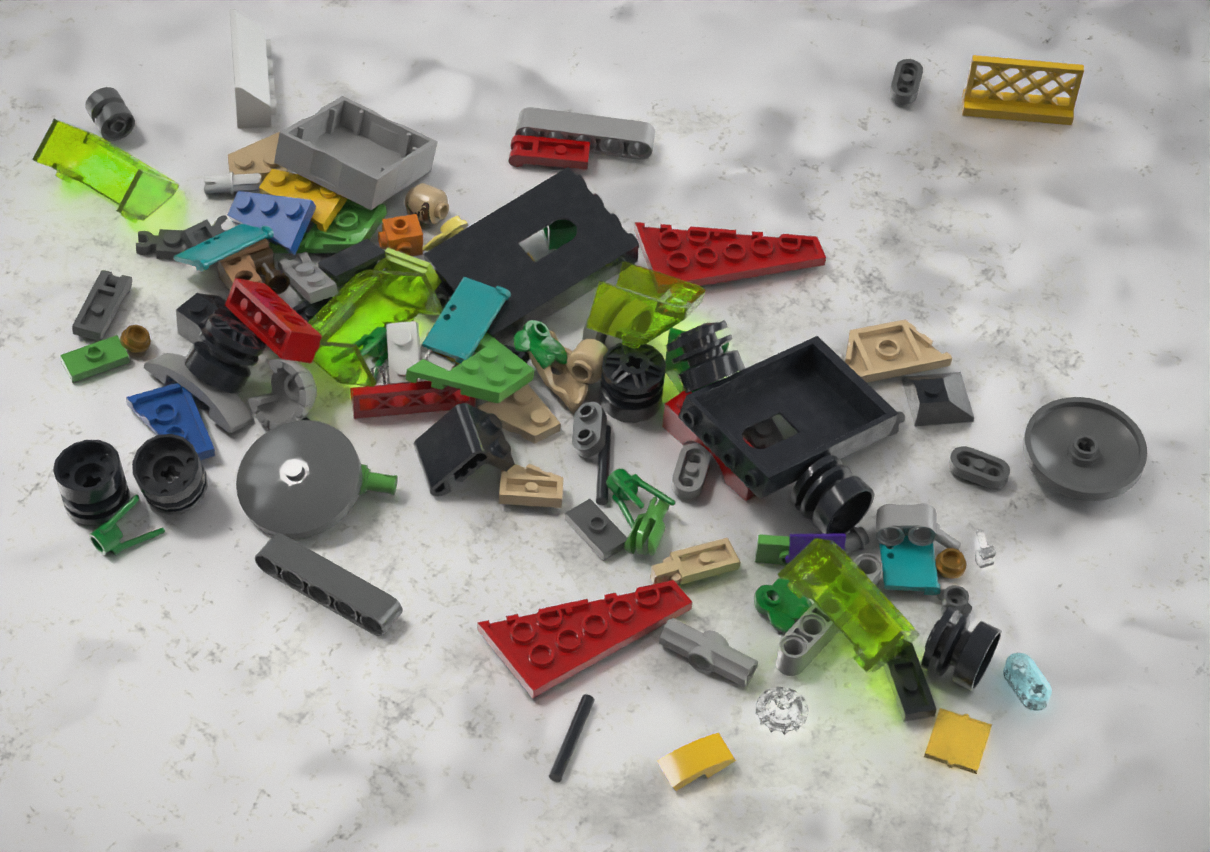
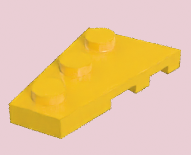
M273 168L259 186L260 194L312 200L317 207L310 221L317 224V228L324 233L348 199L299 174Z

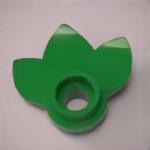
M530 320L524 325L523 330L518 331L514 335L515 349L522 352L530 351L542 369L549 367L554 360L563 365L567 363L568 357L564 347L551 336L548 327L544 323Z
M779 578L773 585L760 586L754 594L756 610L760 614L768 616L771 625L784 633H787L795 624L794 620H799L813 604L806 596L800 594L803 584L793 578Z

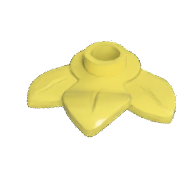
M459 216L449 219L440 227L442 233L430 240L422 248L423 251L433 249L468 227L467 221L461 220Z

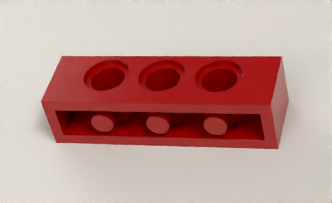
M235 278L225 306L281 359L312 364L314 356L320 347L322 335L265 283Z

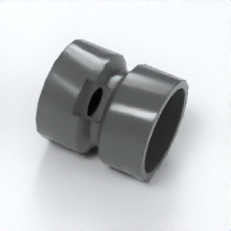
M111 87L100 88L87 98L85 108L104 139L117 141L132 132L135 126V119L116 89Z

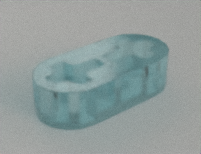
M1013 653L1008 656L1004 665L1003 675L1020 702L1026 708L1034 711L1046 708L1052 694V689L1035 662L1024 653ZM1023 668H1024V669H1025L1024 674H1023V673L1021 672V670H1019V669H1023ZM1031 689L1035 694L1030 695Z

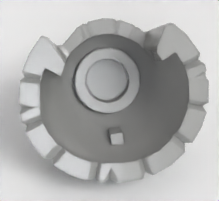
M285 359L270 360L269 366L273 371L271 379L272 392L249 398L248 402L253 414H257L255 417L258 421L264 423L265 427L269 426V429H273L285 423L304 419L315 403L317 387L310 371L298 362Z

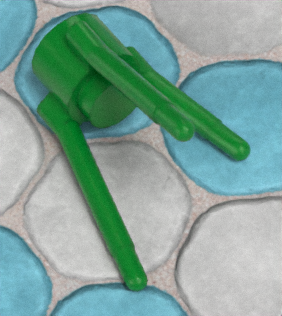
M376 327L369 335L364 334L358 341L333 357L334 361H338L361 346L363 348L356 354L357 359H361L366 354L370 357H378L365 386L373 385L383 363L388 358L387 329L384 327Z
M623 468L613 471L606 481L607 487L613 492L612 499L618 504L631 529L634 519L624 500H632L640 509L644 508L643 502L637 496L638 487L643 488L671 506L676 503L675 500L644 482L637 474L631 476Z
M135 494L107 523H104L89 534L91 543L102 555L111 551L116 556L127 548L165 533L164 528H159L120 543L123 533L116 523L139 501V495Z

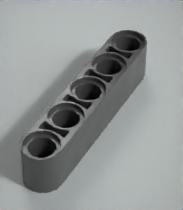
M281 533L274 534L255 555V562L263 572L373 635L383 636L403 612L400 602L392 595Z

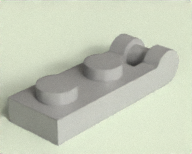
M307 252L298 254L297 258L292 260L286 258L278 261V268L289 277L290 285L311 304L338 294L336 283L311 261Z

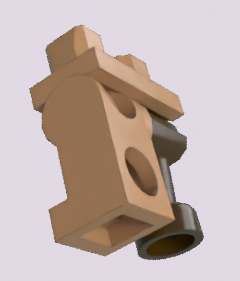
M266 238L217 262L219 278L229 290H231L235 278L262 283L260 277L264 276V283L277 295L285 292L290 285V279L286 273L275 268L273 250L269 247Z

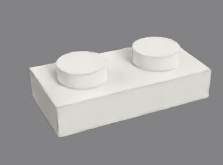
M417 321L386 324L390 384L409 383L406 380L407 369L421 360L419 323Z

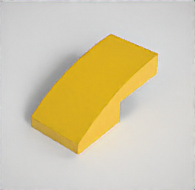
M719 733L695 740L657 760L675 791L683 788L703 774L710 778L736 761Z

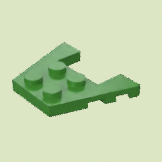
M347 199L325 233L317 228V224H314L308 233L305 232L296 253H338L365 239L370 240L381 224L382 219L387 215L386 206L381 203L370 210ZM269 243L273 253H289L284 247Z
M486 332L474 351L476 354L452 370H446L422 359L407 369L406 380L417 383L418 378L431 381V387L441 390L447 386L459 388L462 395L499 404L531 382L534 377V369Z

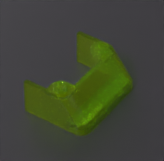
M55 118L32 159L37 163L57 170L55 176L68 183H71L73 179L79 181L118 204L119 206L116 211L121 213L122 217L134 223H137L138 219L145 221L172 198L180 186L176 181L106 139Z
M623 261L616 285L599 281L586 328L621 339L622 344L628 347L639 348L640 345L649 343L684 321L703 302L706 290L696 284Z
M369 269L353 276L338 294L308 322L322 335L320 347L314 356L313 362L338 383L374 387L377 382L360 352L363 346L358 348L357 344L353 343L358 341L364 334L369 335L376 327L386 328V324L414 321V318L419 313L440 315L443 308L426 274Z
M815 538L777 574L781 579H788L790 581L787 586L798 598L801 599L805 596L808 599H812L854 645L853 649L856 652L853 656L854 660L866 672H876L920 636L906 617L848 554L832 540Z

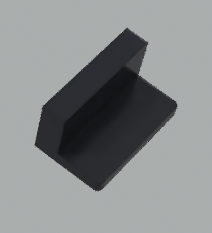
M365 239L317 263L318 267L336 283L338 288L373 271L378 261L385 258L386 254L379 246L369 239Z

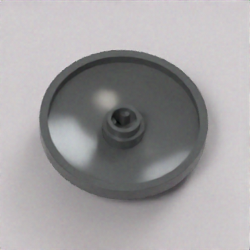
M1068 397L1047 403L1033 414L1025 430L1023 454L1033 474L1050 489L1074 499L1100 501L1120 496L1138 482L1147 460V445L1140 428L1120 409L1092 398Z
M293 421L269 430L248 449L237 473V496L247 517L263 532L272 536L276 533H281L291 539L308 538L329 530L349 513L360 493L362 466L353 444L335 427L318 421Z

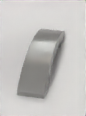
M166 353L144 363V369L164 384L175 380L210 407L208 417L227 432L232 433L252 423L253 418L238 395L217 389L196 377L185 366L184 360L186 356Z

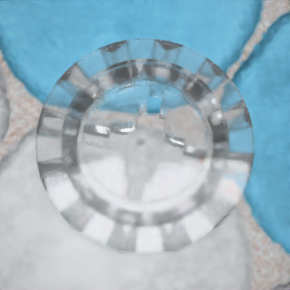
M773 687L764 691L757 700L755 710L760 725L767 726L771 733L775 730L781 731L784 736L789 731L794 730L798 732L799 728L806 724L809 712L808 704L804 697L797 691L787 687ZM776 707L780 710L787 709V717L783 714L776 715Z

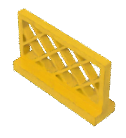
M972 55L966 87L962 93V116L1072 125L1074 107L1084 73V65ZM977 65L989 66L992 70L982 75L977 70ZM1012 68L1018 69L1020 72L1009 77L1004 71ZM1037 71H1045L1047 73L1046 76L1038 80L1032 74ZM1065 73L1076 74L1074 78L1067 82L1060 78ZM998 75L1003 81L993 86L988 80ZM1026 77L1031 84L1020 88L1016 82ZM1054 80L1059 86L1048 91L1043 85ZM982 84L988 90H975L973 88ZM1009 86L1015 91L1014 93L1000 92ZM1035 89H1038L1042 93V95H1032L1028 93L1034 91ZM1064 91L1070 96V98L1055 97Z

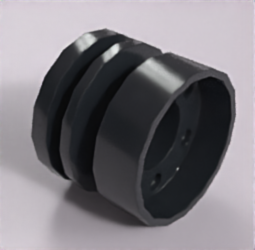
M211 314L205 322L206 327L202 328L199 333L202 341L193 343L184 360L185 366L205 383L222 391L239 393L251 375L248 366H254L258 363V356L263 354L266 344L242 323L223 315Z
M725 320L699 325L679 334L671 343L665 345L668 352L682 348L684 354L671 359L673 364L688 362L689 368L678 375L685 393L745 369L738 350L723 352L722 346L733 339L732 335L730 334L720 339L716 336V332L728 327Z
M626 341L611 347L604 355L599 401L603 410L612 418L621 422L638 423L650 419L659 411L662 406L666 362L663 355L655 347L644 342Z
M174 434L157 435L146 440L136 451L132 461L133 476L148 504L156 511L168 515L183 514L195 508L204 498L208 488L207 473L194 446L184 437Z
M101 440L76 442L62 450L55 459L53 467L55 479L66 513L74 521L84 525L107 523L129 502L130 491L118 451L110 443Z
M828 455L813 463L801 475L791 491L790 502L797 510L801 511L805 518L812 519L814 526L823 534H846L850 531V528L855 527L867 514L875 494L873 489L860 477L852 476L850 468L843 465L837 456Z
M949 606L940 620L935 623L928 636L921 667L931 670L939 659L936 668L937 675L943 676L952 665L955 667L952 682L969 691H974L991 662L1002 630L984 621H980L971 632L968 630L971 615L964 613L956 624L959 609Z

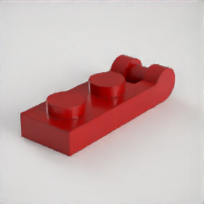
M515 135L511 139L510 147L512 151L509 153L508 161L514 167L531 164L588 169L590 142L526 135Z

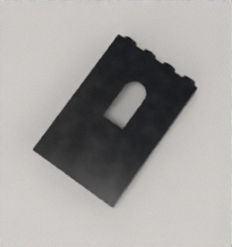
M567 167L424 253V260L433 266L442 281L439 287L447 291L449 299L463 277L494 288L500 286L510 291L511 296L504 302L487 330V333L501 344H506L514 339V335L518 331L523 330L524 325L528 321L536 320L541 322L638 262L639 243L632 233H627L624 230L619 218L614 213L610 214L599 195L596 193L592 194L587 188L583 177L579 174L576 175ZM557 220H568L576 226L577 234L571 241L537 262H534L519 245L520 242Z
M815 336L686 395L678 418L759 499H762L798 481L801 475L822 457L834 455L842 459L890 435L899 413L823 340ZM778 414L798 432L765 449L751 447L744 441L742 436L746 429Z

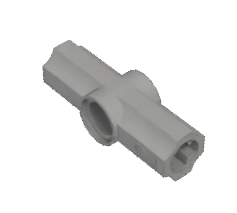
M674 618L667 621L659 637V644L688 658V662L695 670L703 674H710L714 671L743 687L748 686L758 667L757 660L730 647L727 640L718 632L708 630L702 633Z

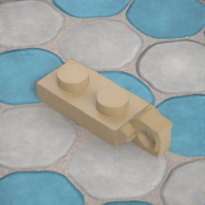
M723 538L670 552V556L663 559L662 563L651 566L650 579L653 584L674 580L678 585L738 570L741 562L729 539Z

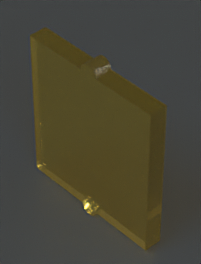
M940 708L924 757L947 764L948 768L956 767L977 774L992 725L970 718L968 714L961 715Z

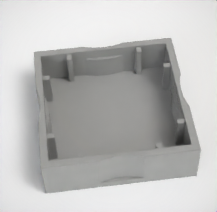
M341 96L322 107L315 115L302 119L279 133L274 163L372 210L431 171L438 141L409 127L388 120L377 112Z

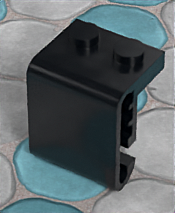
M466 403L453 407L413 443L430 494L433 496H443L452 491L448 482V478L451 475H454L456 481L462 483L485 463L506 472L515 465L511 455V446L505 439L500 419L493 413L489 414Z

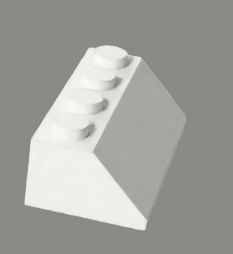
M230 9L237 128L272 127L271 115H276V98H270V95H275L274 78H268V76L273 75L272 59H267V56H272L271 39H265V31L262 26L238 10Z

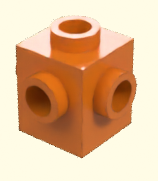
M417 214L382 219V232H378L380 248L386 250L388 247L410 256L423 255V232Z

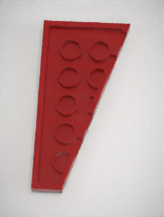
M634 223V232L658 293L825 265L826 262L825 253L817 236L782 234L779 237L763 236V232L752 231V235L736 234V230L691 226L688 230L672 229V225L661 224L660 228L645 227V223Z
M671 580L636 588L635 592L619 596L616 593L606 594L604 599L588 602V599L546 607L539 609L536 614L519 617L518 614L506 616L504 621L490 623L489 620L477 622V630L529 695L534 698L665 625L669 619H675L690 611L693 602L678 584Z

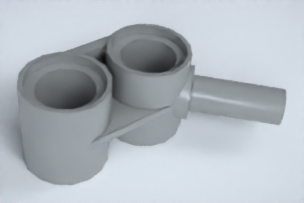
M923 503L916 505L885 504L877 510L876 538L880 544L896 546L904 540L905 536H908L911 543L919 546H926L934 541H937L946 548L959 550L961 542L940 529V525L937 523L936 510L931 505Z

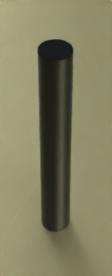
M606 425L605 446L598 453L596 503L599 505H606L608 503L609 488L606 485V481L609 477L611 427L609 425Z
M582 695L552 766L549 778L555 782L562 780L595 699L591 695Z

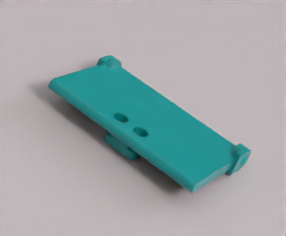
M241 223L175 255L173 258L176 262L195 266L197 271L203 272L209 269L210 265L265 238L267 240L273 238L274 232L268 226L263 225L259 228Z
M463 277L423 341L422 346L452 357L457 363L461 364L472 356L504 302L511 296L510 291L500 286L494 288Z
M905 536L904 540L896 546H885L879 543L884 589L924 592V595L932 596L940 594L941 587L938 583L933 543L926 546L915 545L909 541L908 536Z

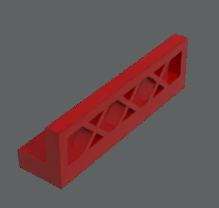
M431 381L350 388L353 419L449 411L461 403L476 407V398L460 394L461 389L447 386L442 390L431 387Z

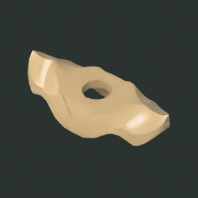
M550 331L551 336L558 341L555 332ZM564 347L568 357L572 351ZM529 351L531 363L535 366L544 384L559 396L574 414L586 397L588 384L576 381L571 376L567 363L563 365L554 360L549 367L542 369ZM550 367L559 370L561 375L552 374Z

